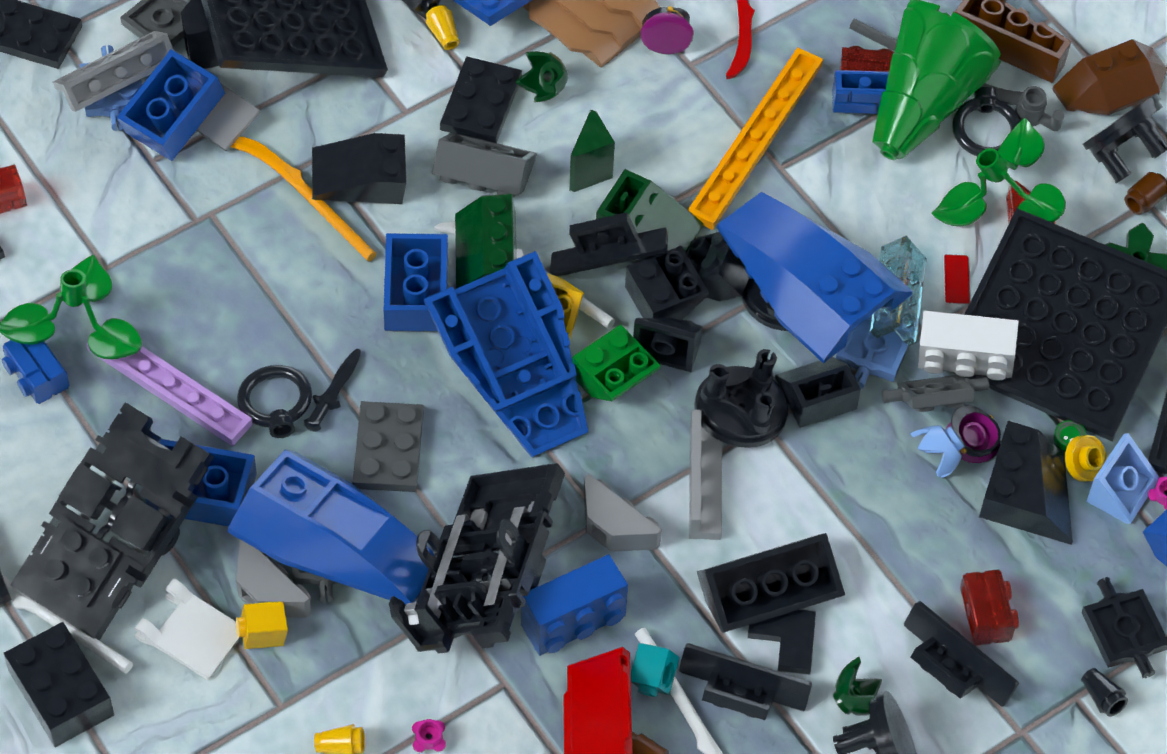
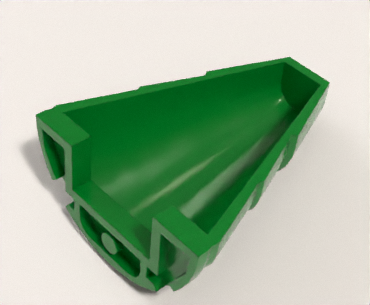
M910 0L907 8L904 10L895 53L892 55L886 89L882 92L872 142L881 149L880 153L890 160L903 159L940 128V123L960 108L968 97L987 82L1001 64V61L998 60L1001 55L998 47L980 28L955 12L951 16L947 12H939V5L926 1Z

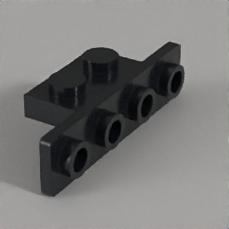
M628 212L570 225L569 235L575 247L551 254L550 273L559 277L666 253L668 251V231L664 227L637 233Z
M921 601L915 603L904 622V626L924 643L914 649L910 658L960 699L978 687L1000 706L1006 705L1018 687L1019 682Z
M690 643L685 645L679 671L683 674L708 681L702 701L762 720H766L773 702L805 711L812 688V682Z

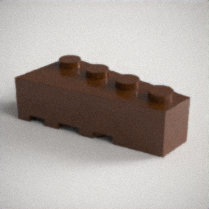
M963 0L954 11L972 22L990 37L1001 53L999 60L1050 83L1055 81L1064 68L1072 41L1044 22L1036 23L1029 16V12L1022 7L1016 9L1008 4L1006 0Z

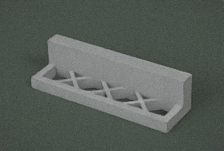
M153 31L53 81L56 90L64 92L71 110L76 112L150 75L171 49L174 51L167 33Z
M692 410L690 422L689 539L721 540L722 442L711 436L702 427L701 410Z

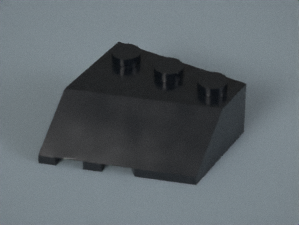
M1007 421L979 517L1072 545L1064 454L1038 429Z

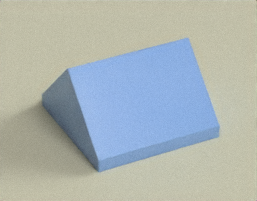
M1129 433L1123 434L1095 476L1086 501L1126 524H1131L1148 498L1149 490L1155 487L1160 478Z

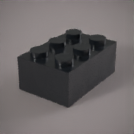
M64 622L3 653L9 673L54 747L114 716L110 696Z

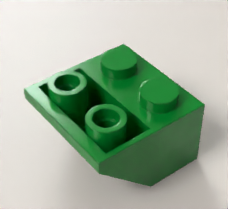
M622 325L617 326L572 356V362L575 365L577 374L575 376L576 382L590 397L611 402L661 368V365Z

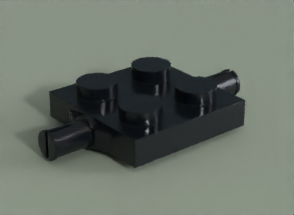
M1105 577V580L1104 578L1100 579L1097 585L1104 598L1097 603L1083 606L1081 613L1107 667H1113L1126 662H1135L1142 678L1153 676L1155 670L1148 657L1167 650V637L1144 590L1116 593L1109 577Z

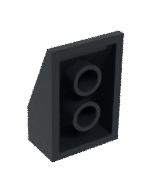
M372 133L312 147V200L402 204L406 188L404 134Z

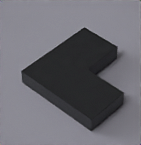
M796 610L751 624L748 627V638L780 642L777 671L810 675L816 611Z

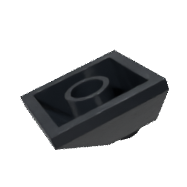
M636 318L633 337L659 364L692 372L701 344L703 326L695 324L690 320L675 318Z

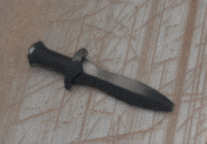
M355 349L344 360L334 375L330 386L321 396L313 395L312 398L317 406L310 417L304 420V426L307 430L312 432L319 431L321 429L320 424L328 410L341 407L340 402L337 401V396L355 370L361 354L360 349Z

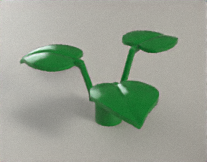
M1023 118L1008 134L998 151L988 148L977 156L976 164L982 171L978 173L981 189L973 182L960 183L945 195L939 206L931 213L942 223L951 226H966L974 223L987 209V204L983 199L987 194L986 179L995 183L1005 179L1025 199L1018 206V209L1052 223L1064 214L1066 201L1057 187L1047 183L1036 185L1030 195H1028L1007 173L1008 168L1016 170L1018 166L1029 167L1042 156L1045 149L1042 136L1026 118Z
M94 255L87 257L71 270H67L61 275L60 292L56 294V302L50 314L40 304L25 303L9 311L0 322V333L6 338L21 344H38L54 335L55 325L51 320L56 318L62 301L71 307H78L84 304L92 327L96 330L88 337V346L94 355L103 359H119L136 354L142 347L138 332L128 322L111 318L106 320L102 326L97 323L90 302L100 301L108 296L112 290V280Z

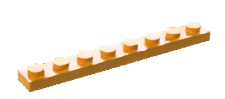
M798 47L689 207L688 211L704 223L703 226L711 230L715 228L821 69L823 64L822 58Z

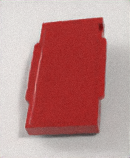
M620 647L568 665V691L563 696L564 754H632L630 652L624 647Z

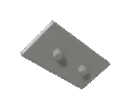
M221 83L225 91L224 96L196 131L224 151H227L261 112Z

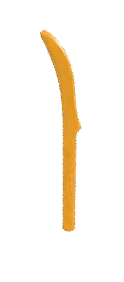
M239 137L233 143L231 148L246 152L260 159L280 174L368 262L376 257V252L324 200H312V188L303 179L301 170L291 167L256 140Z

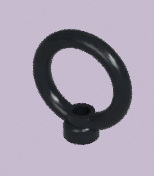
M986 86L977 89L974 92V98L963 103L953 117L952 129L956 141L964 150L974 156H978L980 152L988 148L998 151L1001 145L984 147L973 142L967 136L964 129V121L968 114L977 109L982 113H990L995 110L1007 119L1011 131L1021 121L1011 106L998 99V91L993 87Z
M270 365L255 370L244 379L237 394V403L240 411L251 417L253 424L268 427L270 435L274 438L290 436L295 430L293 422L305 414L312 400V388L308 379L300 371L284 365ZM274 377L286 378L294 382L299 388L300 397L291 410L278 409L271 412L270 415H265L252 407L250 394L259 382Z

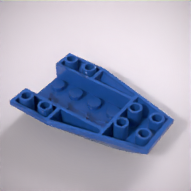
M284 450L250 487L227 531L282 564L387 600L395 596L402 600L405 605L414 603L417 600L429 570L418 555L416 546L417 536L349 481L301 454L289 450ZM427 546V550L433 556V551Z

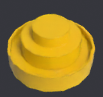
M1081 435L1073 438L1065 451V463L1068 472L1074 479L1081 482L1093 481L1107 460L1105 447L1098 438L1091 435Z

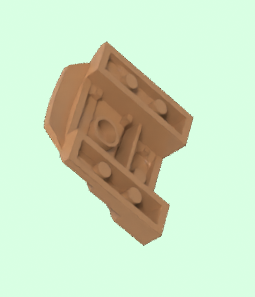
M532 0L522 6L529 11L530 20L550 32L570 51L583 53L601 68L641 36L642 21L646 14L660 8L656 0Z

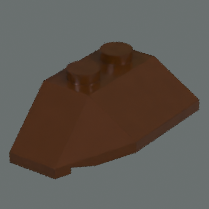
M1131 39L1082 58L1053 86L1052 90L1067 111L1080 110L1087 113L1110 115L1141 103L1156 93L1159 95L1167 67L1152 47Z

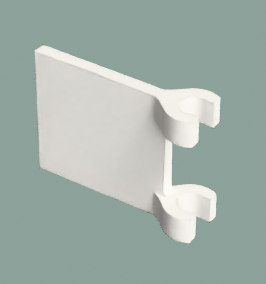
M173 579L166 587L168 592L166 599L178 605L160 630L151 622L142 618L135 627V631H137L135 638L144 644L158 648L209 681L241 638L237 636L236 621L199 599L181 582Z

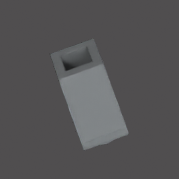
M589 473L584 477L586 533L609 551L655 550L660 546L662 529H660V526L653 518L645 517L638 512L628 499H621L603 480H597Z
M239 540L236 575L238 596L246 604L280 601L283 602L286 617H308L311 614V596L301 584L295 585L289 579L286 570L279 563L274 565L265 553Z

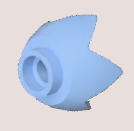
M941 425L927 426L910 433L912 437L926 434L918 446L920 451L925 453H943L940 465L936 471L937 477L944 478L956 469L962 458L959 451L965 446L951 426L945 430Z

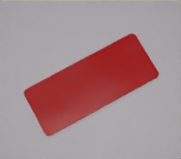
M946 254L944 255L945 302L969 304L968 256Z

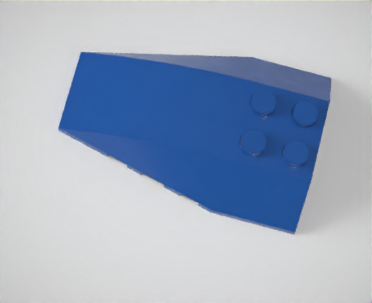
M760 192L717 224V229L736 258H740L744 264L745 271L750 279H754L760 288V294L765 302H769L774 309V315L779 323L823 364L846 346L848 334L855 327L883 306L891 312L913 293L909 287L870 252L763 192Z
M536 251L508 262L504 269L455 290L453 287H450L424 298V303L449 356L531 458L588 433L581 393L578 391L575 377L577 376L576 369L572 362L569 348L568 332L566 333L563 307Z

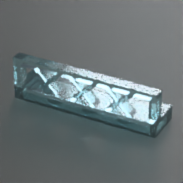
M904 236L882 246L879 261L909 287L913 293L891 312L883 306L871 315L869 331L876 339L895 331L908 346H911L917 340L927 258L907 236Z

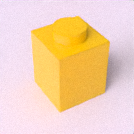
M283 602L243 605L241 617L236 618V632L238 637H243L244 649L284 646L288 628Z

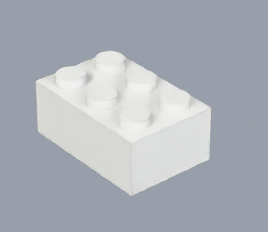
M924 311L918 368L933 374L948 371L955 372L962 377H971L977 374L986 375L992 380L1012 378L1019 320Z

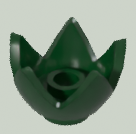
M526 52L525 54L532 69L522 75L516 83L525 90L536 94L534 103L547 101L559 95L568 81L567 70L561 59L552 52Z
M860 657L855 658L845 666L835 683L836 691L833 693V698L838 707L847 715L851 713L856 716L870 715L869 702L875 698L882 684V679H856L857 671L861 664Z

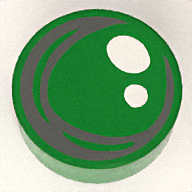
M1066 420L1057 425L1053 439L1055 445L1065 452L1073 438L1087 434L1082 425Z

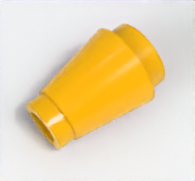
M439 5L430 9L426 13V25L443 46L444 50L454 49L459 45L460 41L452 11L445 5Z
M354 724L315 733L316 753L364 754L363 727H355Z

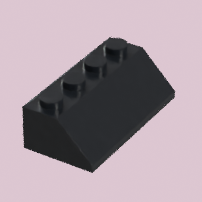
M827 533L811 536L696 571L705 602L722 633L845 596Z

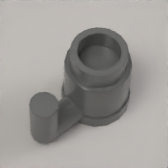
M1030 86L1021 94L1015 109L1020 120L1026 118L1032 126L1040 123L1052 131L1060 130L1064 120V113L1060 110L1055 111L1052 117L1045 113L1047 98L1042 88Z

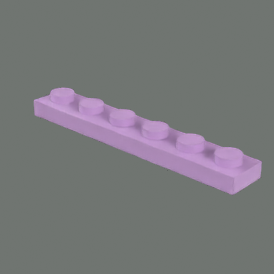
M143 346L136 354L119 359L100 358L232 447L253 425L251 417Z

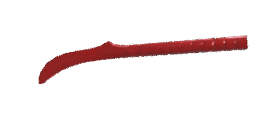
M737 0L739 40L735 57L726 73V79L737 76L745 69L750 59L752 49L751 25L755 10L750 6L748 0Z

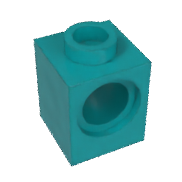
M639 643L630 673L631 683L638 687V693L646 696L657 697L658 693L670 695L680 657L670 649Z

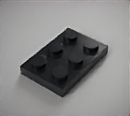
M0 0V52L59 69L82 28V20L18 0Z
M466 56L440 121V130L497 143L519 87L516 81L522 76V70Z

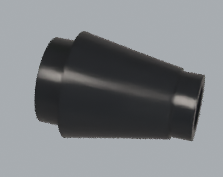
M1096 668L1088 670L1082 676L1081 681L1100 713H1105L1108 717H1112L1126 707L1128 698L1125 696V690Z

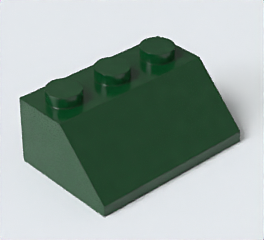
M512 194L484 195L455 213L456 289L504 269L508 262L517 259L516 211Z

